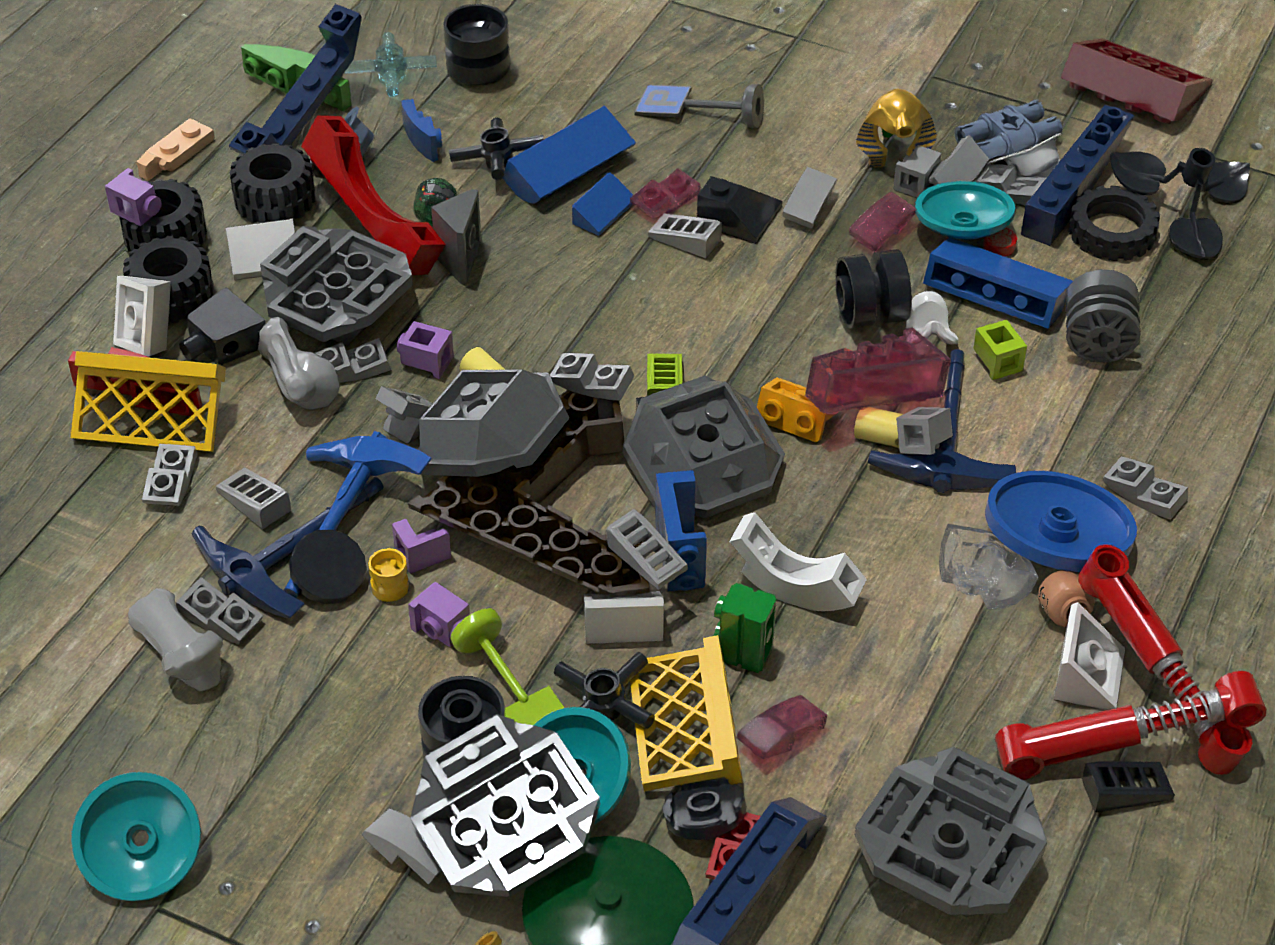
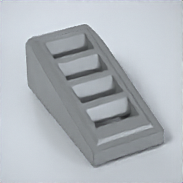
M664 213L648 231V237L706 259L721 241L722 222Z
M245 467L216 485V491L262 530L291 511L289 494L285 490ZM252 487V488H250L249 490H247L246 492L241 493V492H243L244 490H246L247 488Z
M631 510L607 527L608 547L658 590L688 570L687 563L637 510ZM641 541L644 542V543H642L641 545H639L638 547H636V548L634 547L635 545H637V544L640 543ZM654 551L656 552L655 554H653L652 556H650L649 558H647V559L645 560V557H646V556H648L649 554H651V553L654 552ZM663 561L668 562L666 565H664L663 567H661L659 570H657V571L654 570V567H656L657 565H659V564L662 563Z

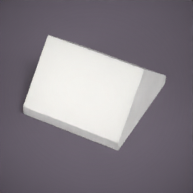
M293 219L226 228L234 280L262 276L260 264L295 233Z
M117 276L114 345L145 356H151L167 349L171 281Z
M660 591L614 598L604 594H584L586 644L663 641L664 599Z
M1078 602L1072 604L1054 700L1104 710L1117 708L1125 648Z

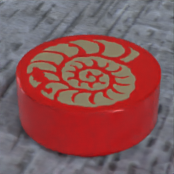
M1006 227L1000 232L983 239L984 250L1004 257L1013 254L1016 249L1017 235Z

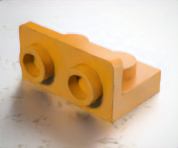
M776 377L761 387L757 409L767 425L818 442L822 438L826 421L838 413L841 400Z

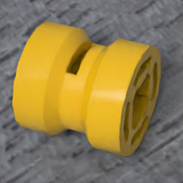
M391 548L375 552L368 562L372 594L377 599L385 602L397 601L403 598L409 589L406 557L402 552Z

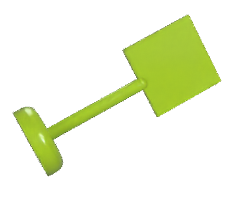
M492 608L481 609L465 617L452 631L451 642L457 651L465 654L484 649L519 700L505 707V717L514 719L518 723L534 725L544 716L564 708L550 686L528 696L491 644L502 628V620L496 610Z

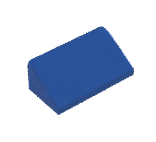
M607 173L573 204L572 224L600 236L636 202V197L612 173Z

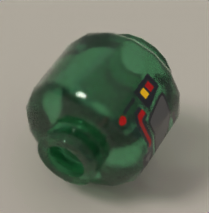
M432 178L421 182L417 187L413 203L415 217L420 222H428L430 226H433L431 207L457 196L456 189L442 178Z

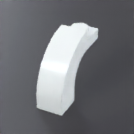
M755 512L743 516L730 540V543L746 561L741 572L754 585L764 592L774 594L775 598L807 610L835 611L853 607L867 580L846 553L827 558H809L791 551L774 536Z

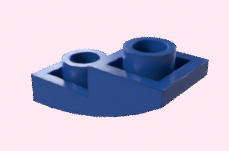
M414 99L401 100L403 126L409 140L423 156L431 161H438L437 148L443 146L440 128L434 129L431 116L423 117L422 111H416Z

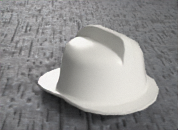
M1061 134L1054 135L1030 149L989 161L987 164L1005 160L1008 165H1016L1018 176L1046 178L1060 162L1054 139Z

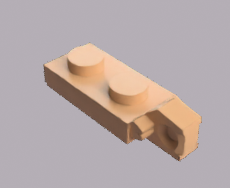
M189 118L149 148L136 161L139 177L149 181L163 170L173 172L214 140L213 129Z

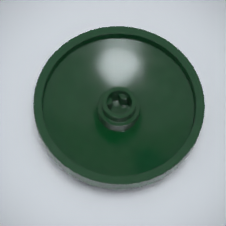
M591 837L583 854L526 887L522 903L525 939L528 945H672L681 923L694 907L693 895L681 869L657 848L639 840L626 837Z

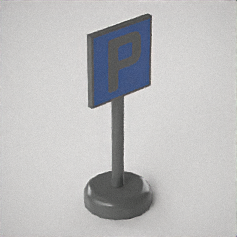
M751 84L746 87L742 102L688 100L692 90L691 86L647 85L634 111L635 115L679 117L683 107L741 109L744 124L749 128H759L764 113V93L760 84Z

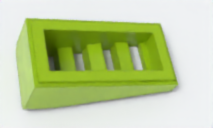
M647 354V396L683 383L682 354Z

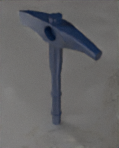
M960 349L951 351L950 362L947 366V387L944 391V408H950L953 436L939 443L940 446L935 449V453L932 455L889 454L871 450L868 458V464L921 485L933 487L939 493H945L949 489L963 490L993 487L1002 478L1017 473L1015 465L987 463L955 452L959 398L962 395L960 391L962 372L965 369L963 365L965 354Z
M378 477L372 478L364 485L355 503L347 513L363 502H368L369 498L384 488L383 483ZM326 507L325 511L296 530L282 536L254 556L246 551L216 540L202 525L195 527L191 534L208 564L219 578L218 584L226 596L235 593L241 599L260 609L290 619L305 604L279 588L268 577L266 570L290 555L295 545L305 535L319 530L331 507Z

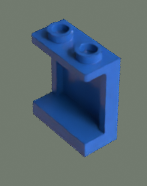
M693 470L656 474V530L688 565V570L666 584L667 591H687L705 587L706 533H684L694 532L696 481ZM663 561V566L666 565L668 562Z

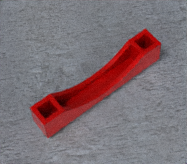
M317 115L301 145L312 163L320 169L327 178V182L335 188L343 198L344 203L361 221V225L369 231L376 241L405 253L412 275H428L446 244L428 222H416L406 219L394 212L380 198L366 172L361 155L359 137L342 116Z

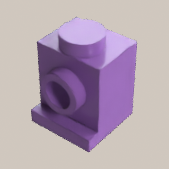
M129 168L105 185L110 212L139 226H142L156 215L161 208V199L156 197L154 186L134 177L133 170Z
M413 321L407 332L401 334L397 343V352L400 353L401 364L433 372V377L440 379L454 357L452 331Z
M437 582L431 584L408 604L411 629L417 633L422 628L427 636L434 640H440L448 647L453 645L450 639L452 631L457 624L470 615L469 604Z

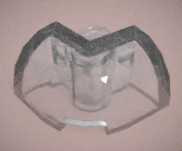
M947 524L939 555V570L942 582L955 584L957 591L966 595H981L987 609H1003L1015 605L1031 592L1039 577L1030 560L1015 553L1003 543L994 540L996 536L993 532Z

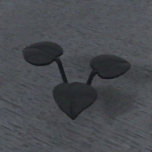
M1195 148L1191 150L1186 163L1179 162L1177 167L1165 176L1166 167L1155 155L1139 151L1125 153L1112 151L1110 162L1115 177L1126 189L1137 194L1153 195L1157 193L1160 183H1168L1181 172L1185 184L1195 187L1189 213L1190 219L1178 218L1172 222L1168 232L1170 241L1183 253L1199 259L1209 260L1217 256L1223 242L1221 229L1210 218L1196 219L1201 190L1203 192L1208 191L1209 195L1219 202L1235 203L1240 201L1248 189L1250 163L1215 162V156L1211 151L1205 148Z

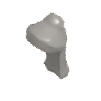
M279 317L271 318L259 332L258 350L266 359H269L282 393L288 400L304 409L314 410L329 407L339 391V376L334 365L317 354L297 350L294 341L288 333L287 323Z
M156 588L148 596L139 599L130 607L128 623L134 630L142 633L145 639L162 656L161 665L165 674L181 679L185 684L195 688L197 691L209 690L220 683L222 663L219 658L223 638L210 630L205 634L195 631L178 612L175 605V594L166 589Z

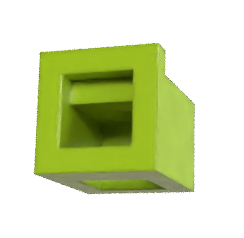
M1007 319L976 328L973 349L990 370L989 376L992 380L1023 371L1027 345Z

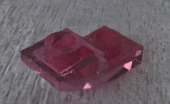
M677 168L661 183L652 179L629 199L630 203L648 216L656 218L664 213L668 214L692 200L700 192L701 186L699 182Z
M891 191L874 203L849 228V235L873 252H876L892 233L897 235L916 214L915 207Z
M798 695L780 702L756 716L738 731L736 738L751 749L752 753L762 759L792 751L796 737L824 729L828 715L805 697Z

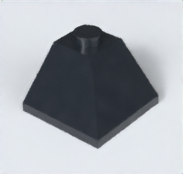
M711 176L697 195V218L722 222L723 234L756 244L781 209L783 201L745 186Z

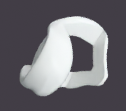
M933 291L921 292L914 296L910 317L906 320L903 342L907 345L920 344L928 339L932 333H936L944 343L958 344V337L949 329L948 309L942 296Z

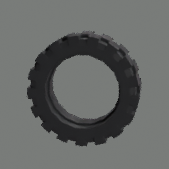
M1098 186L1093 191L1090 189L1084 191L1082 197L1078 196L1075 199L1071 210L1069 234H1072V241L1075 244H1079L1082 251L1086 253L1091 252L1096 258L1107 257L1109 261H1118L1121 258L1124 261L1133 260L1134 256L1141 257L1146 254V250L1150 251L1153 248L1160 223V213L1156 212V205L1153 202H1149L1148 197L1145 195H1138L1128 189H1120V186H1111L1110 188ZM1113 213L1131 219L1139 228L1126 233H1114L1095 226L1089 219L1099 214Z

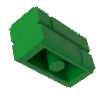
M735 583L731 586L726 596L721 595L719 597L714 617L720 619L716 626L714 636H719L725 663L734 666L741 664L743 669L756 673L763 671L773 650L777 600L774 594L761 590L754 592L751 587Z

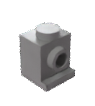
M918 145L910 156L906 155L902 162L898 161L896 163L893 189L917 198L924 190L932 187L933 184L929 178L941 161V153Z
M917 407L896 418L900 453L932 455L935 453V449L940 446L939 443L953 436L950 408Z

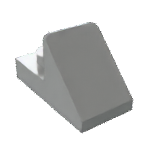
M381 386L375 399L387 406L385 411L389 414L383 429L405 443L413 442L420 436L419 419L433 403L417 394Z

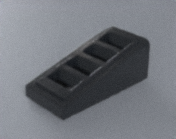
M1098 761L1085 764L1082 781L1095 813L1174 799L1175 794L1161 762ZM1154 776L1159 787H1152L1148 777ZM1139 778L1142 787H1137L1134 779ZM1120 781H1125L1127 787H1122ZM1111 783L1112 787H1107L1106 784Z

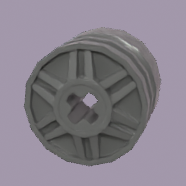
M1094 270L1077 277L1068 287L1066 294V340L1069 348L1078 357L1091 362L1106 363L1124 358L1131 354L1138 346L1141 335L1139 292L1136 284L1127 275L1115 270Z

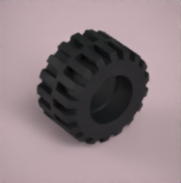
M272 143V145L263 144L258 145L259 147L250 148L246 150L245 154H240L236 157L237 161L232 162L230 170L234 204L236 210L239 211V215L247 217V221L266 223L293 219L294 222L295 218H302L305 216V211L311 210L313 207L312 203L315 202L316 198L312 164L310 163V158L307 155H303L302 150L299 148L293 149V146L287 144L282 146L279 143Z
M156 179L154 182L147 181L154 186L156 197L161 199V208L156 215L142 226L119 216L125 246L128 251L139 249V245L144 242L149 243L152 242V239H165L168 236H174L175 239L180 237L187 238L188 242H197L199 247L206 240L207 228L201 196L198 195V191L194 187H189V184L186 182L178 183L174 179H169L168 181H163V179Z
M168 236L165 239L155 238L152 239V242L140 244L139 249H133L129 253L130 257L125 258L124 276L171 281L168 321H171V323H177L181 319L186 320L191 312L214 296L209 258L206 250L203 247H199V244L195 241L188 242V239L183 237L175 239L174 236Z

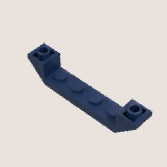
M338 4L333 6L318 26L326 43L263 127L260 128L246 122L229 144L231 150L245 154L246 150L259 147L258 145L279 143L284 146L292 144L353 62L362 20L360 13Z
M792 797L772 801L681 923L672 945H725L794 848L799 846L806 850L826 822L827 816Z

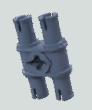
M1033 100L1017 107L1007 105L1002 110L991 114L983 113L976 121L956 127L954 135L957 143L968 135L974 141L986 140L977 143V145L990 160L995 157H1004L1030 149L1054 135L1062 134V124L1056 116L1038 123H1032L1044 117L1042 103H1038L1039 100Z

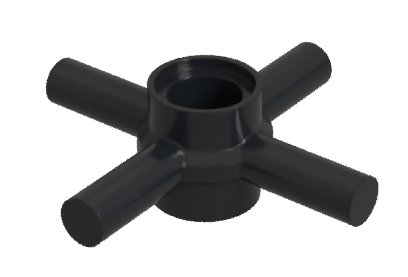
M493 118L490 122L491 128L485 130L480 135L481 145L450 149L449 156L451 162L483 157L487 167L491 169L492 178L501 180L504 177V169L508 160L514 157L513 152L527 150L543 141L544 135L511 140L508 130L503 128V121L500 118Z
M641 652L634 654L617 672L608 668H599L585 675L564 662H559L556 665L554 675L582 691L583 704L580 707L595 710L610 720L623 715L645 729L650 728L654 723L655 715L625 698L624 686L648 664L646 656Z

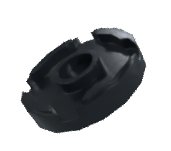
M316 530L305 535L295 545L289 562L290 577L294 585L297 584L302 590V594L308 599L322 604H338L355 594L361 587L367 570L365 555L358 543L347 534L335 530Z
M722 777L680 785L681 791L677 792L674 796L673 792H671L666 797L662 807L667 828L676 836L688 840H706L722 836L735 829L744 819L747 810L742 788L738 784L736 786L730 785L729 779Z

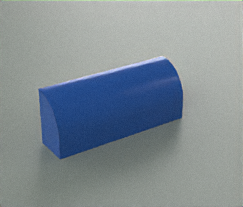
M604 105L509 159L504 170L503 180L519 198L527 203L534 204L630 149L636 144V141Z
M949 237L930 253L923 284L1048 329L1062 312L1066 303L1067 289L1073 280Z

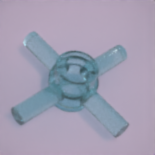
M386 32L383 34V45L376 49V59L353 61L345 71V74L377 72L379 81L386 84L387 95L389 97H396L399 94L398 84L404 81L406 69L437 67L436 55L404 57L403 48L395 44L394 34Z

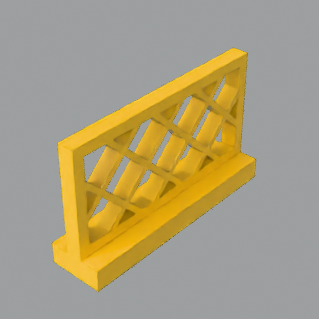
M76 351L75 366H78L70 438L159 447V443L195 446L197 451L214 452L221 382H225V367L212 363ZM88 376L101 377L109 387L94 400L86 391ZM109 378H118V380L113 384ZM128 380H136L143 389V392L128 403L118 391V388ZM143 381H151L154 383L147 387V385ZM163 383H170L178 392V395L163 407L152 392ZM178 384L189 385V386H188L187 388H185L184 390H182L181 387H180ZM198 386L211 387L209 402L198 410L187 395ZM113 393L124 407L108 419L98 405ZM148 396L159 411L146 422H143L133 408ZM86 399L89 404L84 408ZM183 399L194 414L179 426L168 411ZM94 409L104 424L93 433L82 432L83 417ZM208 411L207 420H206L205 417L203 416V414ZM129 412L140 427L129 436H122L113 424ZM164 416L175 430L164 439H157L149 430V427ZM197 419L206 427L204 443L191 442L183 432ZM107 429H110V431H111L114 435L102 434V433H104ZM144 432L148 436V438H142L138 436ZM179 435L183 441H174L173 439Z
M718 635L703 638V648L647 658L648 664L639 673L656 671L661 674L651 685L640 680L639 673L630 680L632 702L643 708L652 698L665 703L655 714L654 723L650 728L645 729L635 723L641 780L644 791L721 777L729 779L730 785L743 783L725 663ZM698 662L700 664V667L690 678L678 672L683 665ZM670 679L682 685L673 696L661 691V688ZM692 690L704 696L694 708L681 702ZM674 709L687 715L676 727L664 721ZM696 720L708 726V729L699 738L686 733ZM656 728L669 734L659 746L646 740ZM678 739L691 746L681 758L668 752ZM700 751L709 755L714 760V764L695 767L690 762ZM660 759L673 765L667 773L650 776V769Z

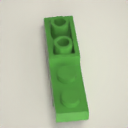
M245 44L241 47L244 72L285 93L290 91L316 56L291 48L271 45ZM341 77L323 102L341 111L349 108L352 105L349 80Z

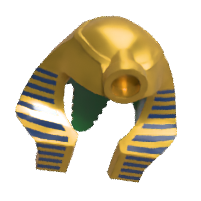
M896 88L881 95L873 104L859 130L856 144L869 157L870 168L883 167L886 163L888 149L879 139L878 127L882 128V135L885 138L892 137L894 134L900 138H908L915 133V139L907 150L906 155L908 156L912 154L918 145L931 149L936 142L937 134L932 117L914 94Z

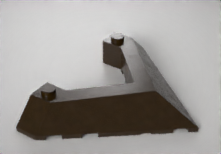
M566 390L559 396L567 411L569 420L532 465L520 468L512 465L500 472L479 477L443 476L436 482L437 487L424 497L418 495L408 503L409 508L610 598L650 593L649 582L608 547L607 534L602 535L591 528L586 531L575 525L572 518L550 505L546 508L540 505L589 456L623 452L625 441L619 400L595 398ZM641 541L640 543H638L637 545H635L634 547L636 548V547H638L639 545H641V544H642V541Z

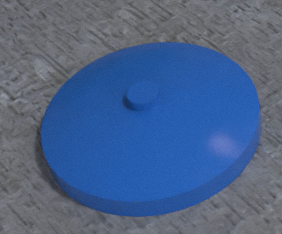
M1024 471L1006 476L991 488L985 508V518L989 528L1005 546L1028 560L1060 570L1080 572L1094 549L1099 545L1108 544L1115 546L1128 557L1137 535V526L1132 513L1115 495L1090 481L1059 472Z

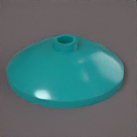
M954 181L934 185L924 190L917 197L915 212L918 219L927 228L938 234L953 239L973 240L994 235L1007 227L1014 219L1015 203L1007 193L994 186L978 182Z
M569 707L559 709L544 716L534 726L556 732L580 769H586L587 771L586 778L599 796L601 803L594 822L596 824L614 810L628 786L631 773V756L627 741L613 721L592 709Z
M125 773L103 782L83 801L73 823L72 851L82 875L100 892L126 901L149 900L172 890L190 872L200 850L201 823L192 800L174 782L152 773ZM140 831H146L149 836L148 842L144 846H137L135 844V835Z

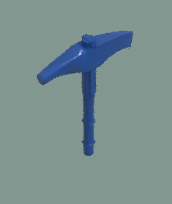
M374 431L372 436H355L307 448L306 458L308 461H329L351 469L319 530L336 531L347 511L355 503L370 475L377 476L396 471L420 475L432 458L415 448L390 440L377 431ZM290 578L284 591L297 598L301 589L297 584L294 585Z

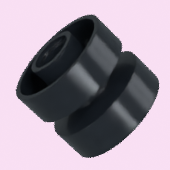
M485 4L464 5L447 14L443 27L448 74L453 79L469 85L490 84L503 78L510 68L507 16L500 9Z
M900 250L874 252L870 263L864 254L838 258L835 271L836 297L842 319L847 328L873 325L876 313L884 324L909 319L912 307L911 282L905 258Z
M473 676L449 677L430 687L423 695L418 708L423 760L425 756L498 714L505 717V704L498 689L488 681Z

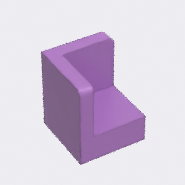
M406 519L392 524L394 547L406 557L407 570L410 574L451 558L450 538L446 529L439 531L432 529L416 535Z

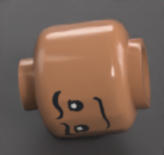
M1059 570L1050 574L1044 579L1038 590L1039 604L1055 624L1062 627H1067L1072 604L1078 602L1089 614H1091L1095 605V598L1081 588L1078 582L1079 574L1074 571Z

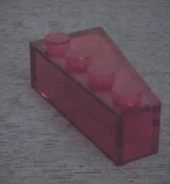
M911 327L905 329L901 337H897L892 333L883 336L881 343L872 344L869 341L859 343L855 351L843 348L813 357L805 396L818 410L826 414H835L838 411L850 409L864 410L868 407L880 405L895 406L898 403L909 401L924 402L927 399L943 397L951 359Z

